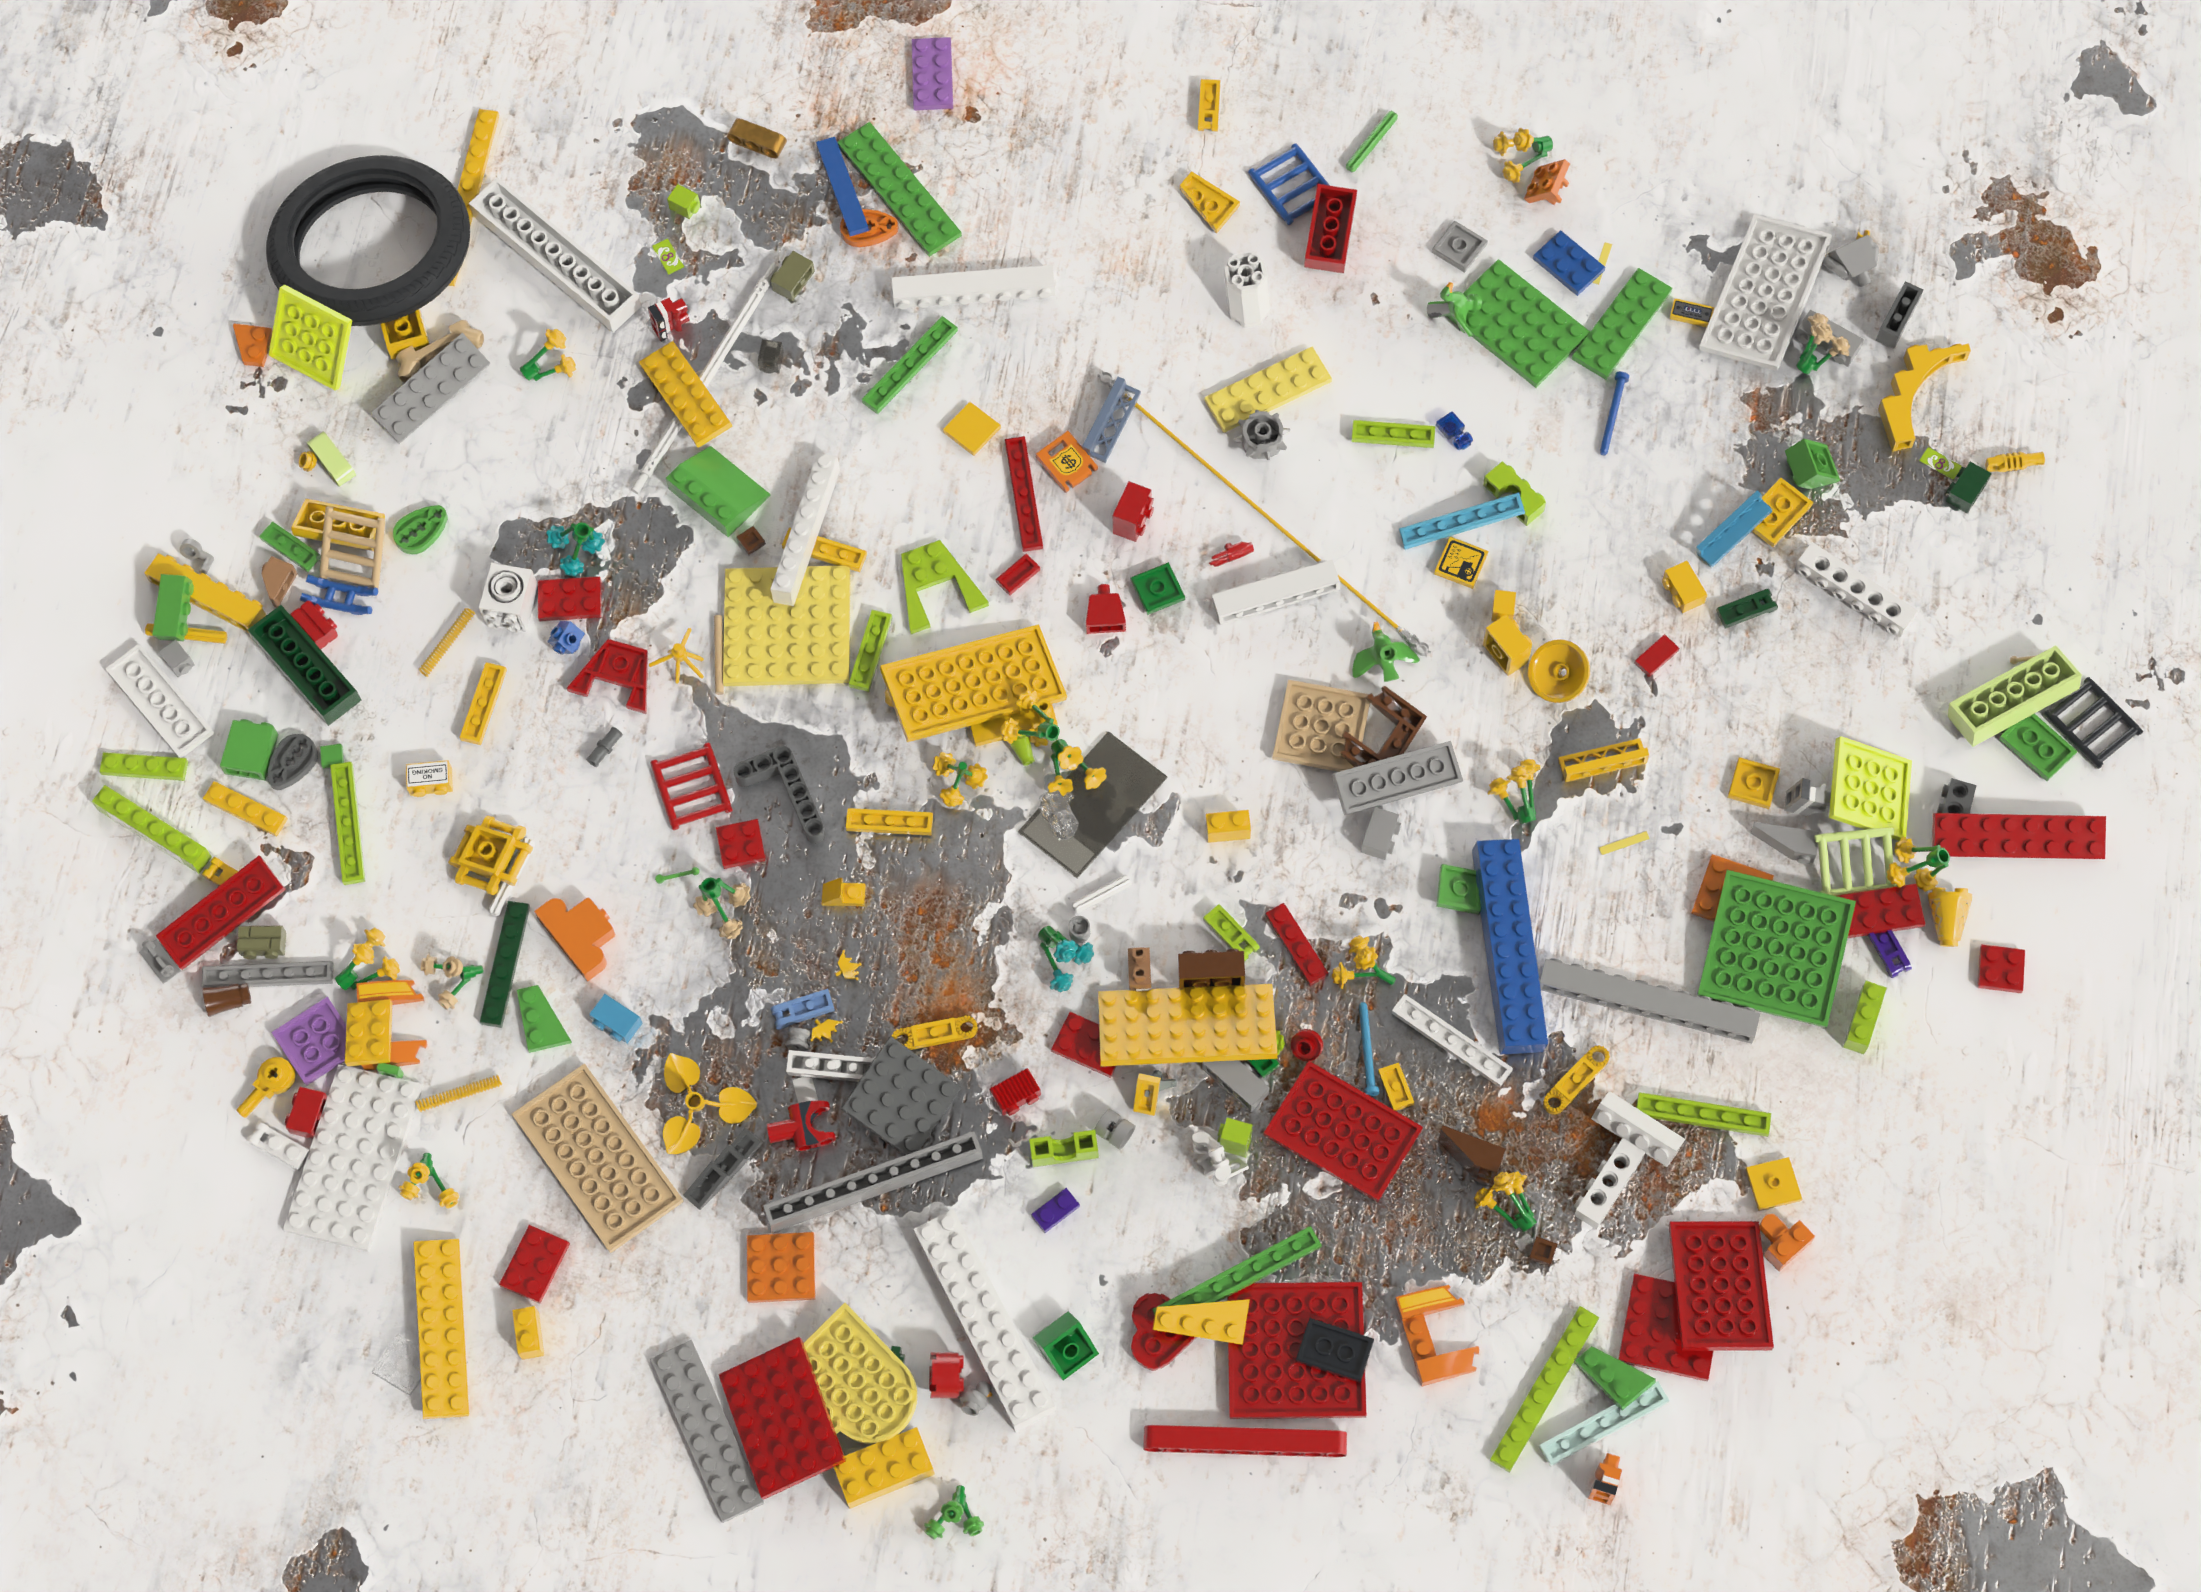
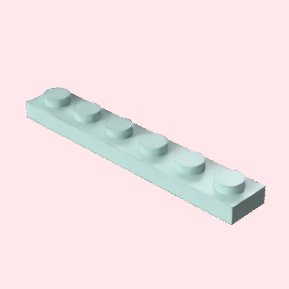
M1657 1381L1623 1411L1614 1404L1540 1444L1539 1448L1551 1467L1669 1403L1670 1400Z

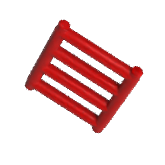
M705 743L703 748L659 762L658 760L650 762L672 830L679 829L680 825L723 811L725 813L733 811L710 743ZM706 756L709 766L664 780L662 769ZM712 774L715 785L672 799L670 798L667 788ZM715 793L719 794L720 804L676 817L675 806Z

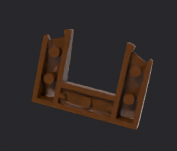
M1383 686L1381 688L1382 693L1375 697L1371 693L1365 699L1393 722L1395 727L1378 753L1344 731L1342 738L1345 739L1344 751H1340V754L1353 767L1404 754L1427 716L1388 687Z

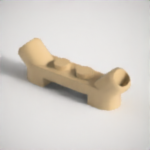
M466 320L456 322L449 326L451 334L418 351H415L413 346H410L399 352L396 356V360L400 365L397 376L404 383L408 381L419 369L424 367L461 333L479 349L483 345L484 334L481 330L471 328Z

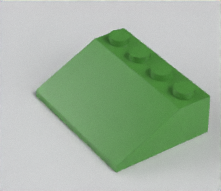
M712 446L679 464L666 477L668 489L727 537L734 533L771 496L769 492Z

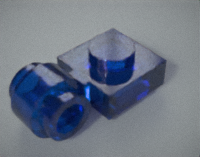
M1453 411L1436 421V427L1448 440L1455 437L1453 444L1457 450H1465L1471 446L1473 442L1471 434L1467 431L1463 432L1465 425Z

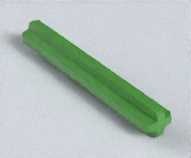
M1391 110L1385 115L1346 163L1347 170L1351 172L1356 171L1398 119L1397 113Z

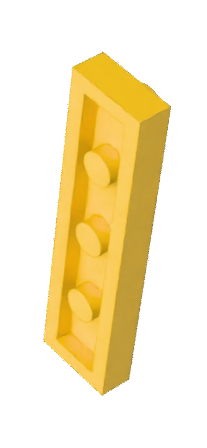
M788 528L782 543V549H785L791 528ZM817 536L811 558L837 566H847L851 570L860 572L866 559L867 551Z
M485 663L459 737L461 741L477 745L482 744L507 672L506 667Z
M213 781L203 797L206 803L276 837L288 820L285 815Z
M848 808L846 831L932 836L933 813L854 808Z

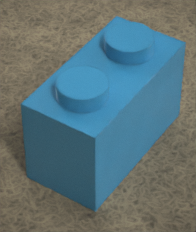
M606 994L603 995L589 1014L594 1027L600 1031L603 1029L610 1032L609 1036L615 1041L620 1042L622 1040L626 1044H628L643 1024L640 1016Z

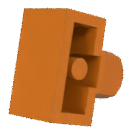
M1768 1214L1764 1216L1760 1223V1231L1772 1242L1763 1256L1779 1272L1809 1246L1815 1238V1235L1800 1220L1789 1229L1775 1214Z

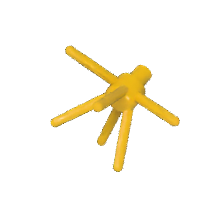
M691 628L687 629L681 644L676 643L672 650H668L669 655L649 663V667L674 658L676 661L675 683L677 684L679 683L680 662L682 661L701 679L704 677L687 656L699 661H703V657L687 652L684 647Z

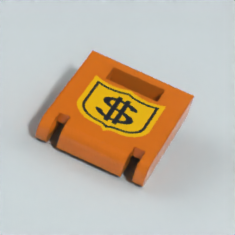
M1066 431L1041 449L1035 456L1065 493L1069 491L1066 482L1073 489L1092 475L1090 468L1094 472L1098 470L1097 464L1083 450L1082 446L1069 431ZM1062 443L1064 448L1051 457L1049 452Z

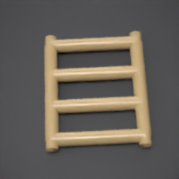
M327 506L324 517L319 577L323 579L328 577L379 588L385 519L378 518L374 520L333 511V507ZM333 519L376 528L375 539L333 531ZM331 539L374 548L373 559L330 550ZM329 558L372 567V577L367 578L328 569Z

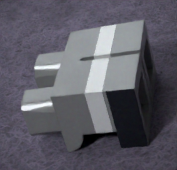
M1802 778L1786 791L1784 811L1810 816L1813 812L1823 813L1826 806H1830L1831 791L1826 790V784L1816 788L1810 786V780Z

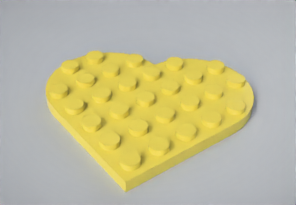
M844 1303L804 1342V1346L836 1434L841 1431L847 1437L861 1443L883 1442L899 1434L911 1420L917 1404L916 1382L907 1366L849 1305Z

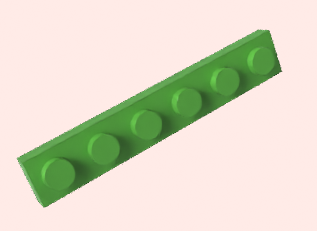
M941 316L862 398V403L876 414H879L956 334L958 327Z

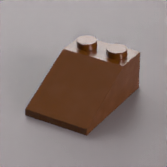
M1442 1125L1438 1142L1473 1178H1476L1477 1182L1484 1185H1494V1177L1498 1174L1506 1148Z

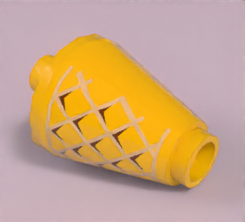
M1932 888V892L1928 893V901L1940 946L1958 947V941L1961 940L1971 906L1972 894L1968 893L1967 888H1955V892H1946V888Z

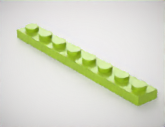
M1579 1306L1492 1455L1491 1462L1510 1473L1600 1317Z

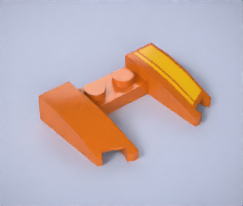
M413 980L356 983L357 1002L390 999L393 1003L392 1005L424 1001V997L421 993L417 995L411 987L415 984ZM427 1041L391 1042L390 1063L386 1064L398 1067L420 1064V1060L415 1057L420 1047H427ZM378 1064L361 1066L364 1070L369 1071L376 1070Z
M1449 1285L1412 1292L1395 1298V1304L1422 1387L1476 1372L1477 1367L1472 1366L1474 1354L1479 1355V1346L1436 1355L1424 1316L1465 1304L1462 1298L1457 1300L1448 1291L1451 1288Z

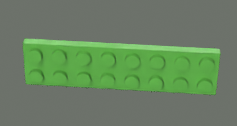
M868 122L837 142L842 152L929 257L962 236L959 228L871 122Z

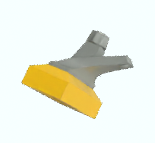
M1155 1070L1152 1076L1139 1073L1133 1111L1155 1116L1159 1091L1176 1087V1079H1162L1163 1074L1159 1070Z

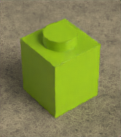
M679 184L676 185L667 198L669 209L688 219L693 214H696L700 208L698 194Z

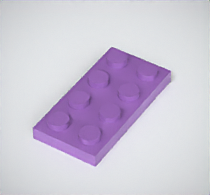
M951 37L912 39L914 111L953 109Z

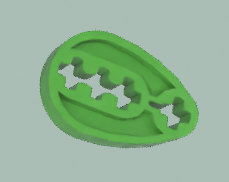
M440 505L428 506L415 510L401 518L393 529V538L397 547L407 554H419L427 550L439 538L448 520L445 508ZM434 514H441L442 517H435ZM421 525L422 527H425V530L422 531L421 529H418V527ZM413 531L417 536H410V532ZM403 538H405L406 540L408 539L409 542H408V543L402 542V539H403Z

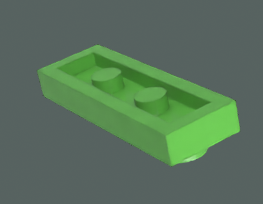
M273 521L259 536L263 542L306 572H309L321 558L318 552Z

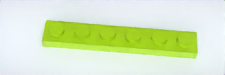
M352 762L333 764L330 767L342 883L350 885L365 882Z
M1638 1093L1636 1108L1653 1119L1769 1136L1772 1113Z

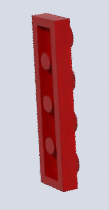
M1285 903L1266 912V918L1309 986L1328 977V971Z

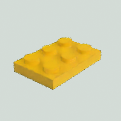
M1780 478L1762 497V500L1772 508V513L1756 526L1752 532L1774 547L1811 508L1813 501L1783 478Z
M390 999L347 1003L346 1066L390 1063L393 1004Z

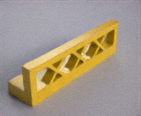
M1641 738L1561 756L1558 757V762L1564 781L1569 782L1646 764L1649 759V752L1647 748H1643ZM1637 745L1638 750L1626 752L1628 747ZM1610 751L1618 753L1617 755L1605 757L1607 752ZM1588 756H1594L1598 758L1596 760L1584 762ZM1572 760L1578 764L1566 766L1565 762Z

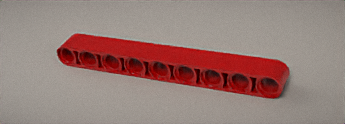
M1147 1425L1144 1426L1143 1450L1172 1453L1346 1457L1347 1432L1338 1430Z

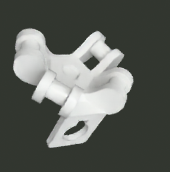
M1197 1132L1192 1136L1194 1143L1193 1151L1197 1154H1205L1197 1162L1203 1166L1205 1177L1215 1173L1213 1183L1216 1186L1225 1185L1230 1177L1249 1169L1248 1165L1240 1158L1229 1162L1228 1158L1224 1155L1223 1146L1208 1133ZM1235 1165H1239V1166H1240V1167L1237 1168V1169H1233V1170L1230 1169V1167L1235 1166Z

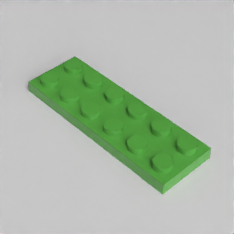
M1638 268L1573 354L1572 360L1607 380L1671 294L1673 288Z

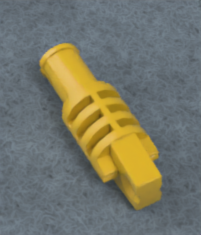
M2043 452L2000 454L1987 458L1985 467L1989 472L2024 470L2028 466L2044 465L2045 456Z

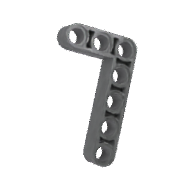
M779 746L735 765L733 770L736 782L741 787H748L780 775L807 840L813 844H818L824 840L825 831L823 823L790 748ZM782 756L789 757L786 761L779 760ZM762 764L769 765L766 769L759 768ZM742 772L749 773L746 777L739 776ZM790 774L796 775L793 779L786 778ZM798 792L804 793L802 797L794 796ZM806 810L812 811L810 815H802ZM815 828L820 830L816 834L810 833V831Z

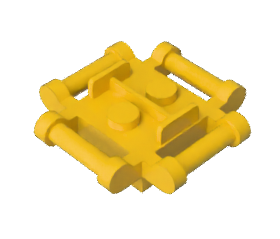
M489 815L484 818L481 826L466 825L464 829L465 834L454 856H451L448 861L450 865L459 868L455 876V883L460 885L467 884L485 890L491 895L497 893L500 881L515 886L517 882L516 877L527 855L531 854L533 850L531 845L520 841L526 834V828L520 825L516 827L497 821ZM492 828L512 834V836L492 830ZM515 850H520L509 874L504 873ZM469 871H472L479 876L490 879L488 883L467 876Z

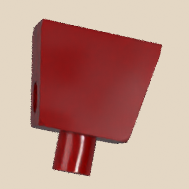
M1108 584L1099 585L1097 587L1098 594L1089 596L1086 618L1087 634L1126 632V619L1120 595L1118 593H1110V585Z

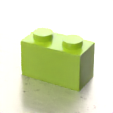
M1227 1117L1225 1124H1220L1217 1142L1223 1146L1224 1152L1246 1158L1252 1138L1253 1125Z

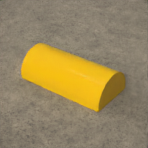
M305 498L291 530L294 536L322 541L327 506L333 507V511L374 520L378 518L385 519V514ZM333 519V531L375 539L376 528ZM331 539L333 544L374 551L372 547Z

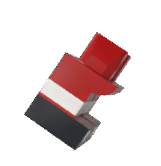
M669 297L648 307L651 327L661 342L668 339V332L673 329L681 332V325L690 321L686 312L688 311L687 305L682 298L672 302Z

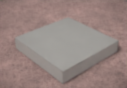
M1454 220L1432 248V253L1465 273L1486 247L1488 240Z

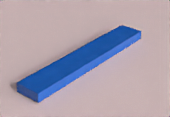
M831 137L816 142L849 236L869 231L836 138Z

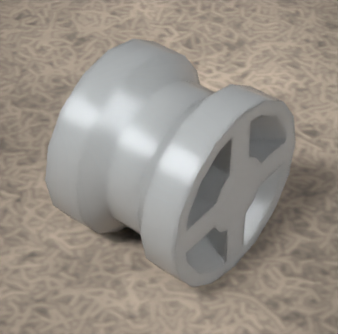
M790 1028L788 1032L790 1038L786 1042V1047L795 1051H807V1039L810 1038V1032L802 1028Z

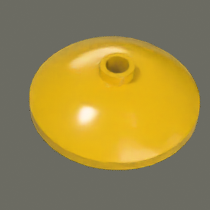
M1562 639L1552 640L1541 645L1534 652L1528 667L1529 682L1535 693L1542 699L1553 703L1568 702L1579 696L1585 689L1590 676V665L1585 652L1575 643ZM1563 669H1566L1565 676L1561 675Z

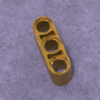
M740 118L734 121L727 134V138L732 143L774 159L779 157L787 142V139L782 134Z

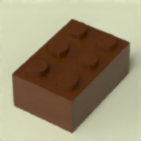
M1228 949L1226 952L1206 950L1204 953L1184 951L1182 954H1178L1179 990H1184V987H1225L1229 985L1245 987L1244 951Z

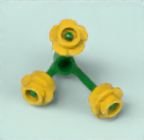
M424 1153L420 1163H414L412 1167H409L407 1174L410 1176L411 1183L404 1181L402 1186L399 1185L400 1195L410 1201L412 1198H418L417 1194L420 1189L415 1185L425 1183L429 1176H432L441 1190L438 1196L439 1205L452 1208L458 1203L459 1194L453 1188L446 1189L433 1167L432 1155Z

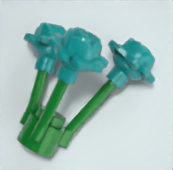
M582 522L578 524L572 523L566 530H564L563 526L557 527L552 525L550 530L546 531L548 537L547 543L551 544L553 549H564L565 545L570 542L568 535L571 531H573V539L577 542L573 555L561 558L559 567L566 575L576 576L578 573H583L584 563L577 557L580 547L583 545L582 550L588 551L591 554H594L596 551L600 552L602 545L605 543L602 533L594 531L592 527Z
M1045 926L1039 931L1038 938L1042 941L1040 946L1045 951L1054 970L1053 975L1055 978L1050 981V989H1055L1060 993L1068 991L1074 976L1068 973L1062 974L1061 970L1057 968L1048 948L1056 947L1053 956L1057 962L1068 963L1071 959L1075 958L1074 962L1081 965L1091 961V958L1094 956L1093 945L1087 942L1080 946L1077 943L1075 944L1074 940L1070 941L1051 926Z

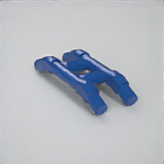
M308 574L306 578L307 583L327 589L324 599L302 593L300 601L306 602L310 600L313 605L318 603L321 608L348 612L354 615L372 614L373 609L371 606L353 604L355 594L366 597L377 596L379 591L376 587L354 586ZM335 591L347 592L344 603L332 601Z

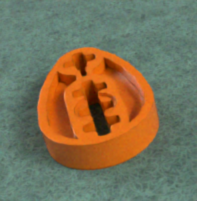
M862 209L867 225L872 226L871 230L850 237L844 219L842 218L840 222L843 240L853 247H867L882 243L896 235L899 229L896 218L886 213L869 209ZM887 224L892 225L891 229H887Z

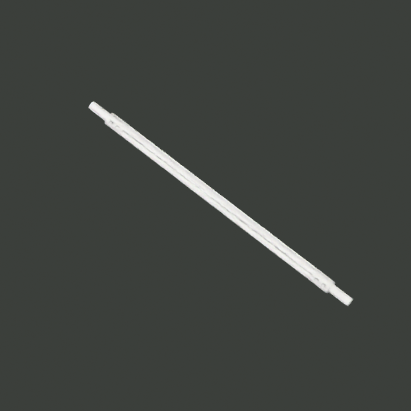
M771 264L764 277L759 279L700 374L699 378L705 387L710 383L769 288L771 276L778 270L777 265ZM674 416L640 470V476L631 489L633 493L638 494L646 480L651 478L682 428L676 416Z

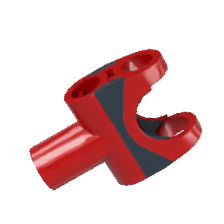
M819 1100L790 1105L788 1107L789 1120L767 1124L770 1143L793 1139L796 1151H806L834 1142L836 1140L834 1132L818 1131L812 1127V1123L817 1116L830 1110L829 1102Z

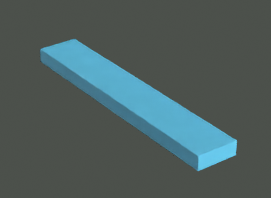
M1518 492L1399 528L1406 550L1525 514V510Z

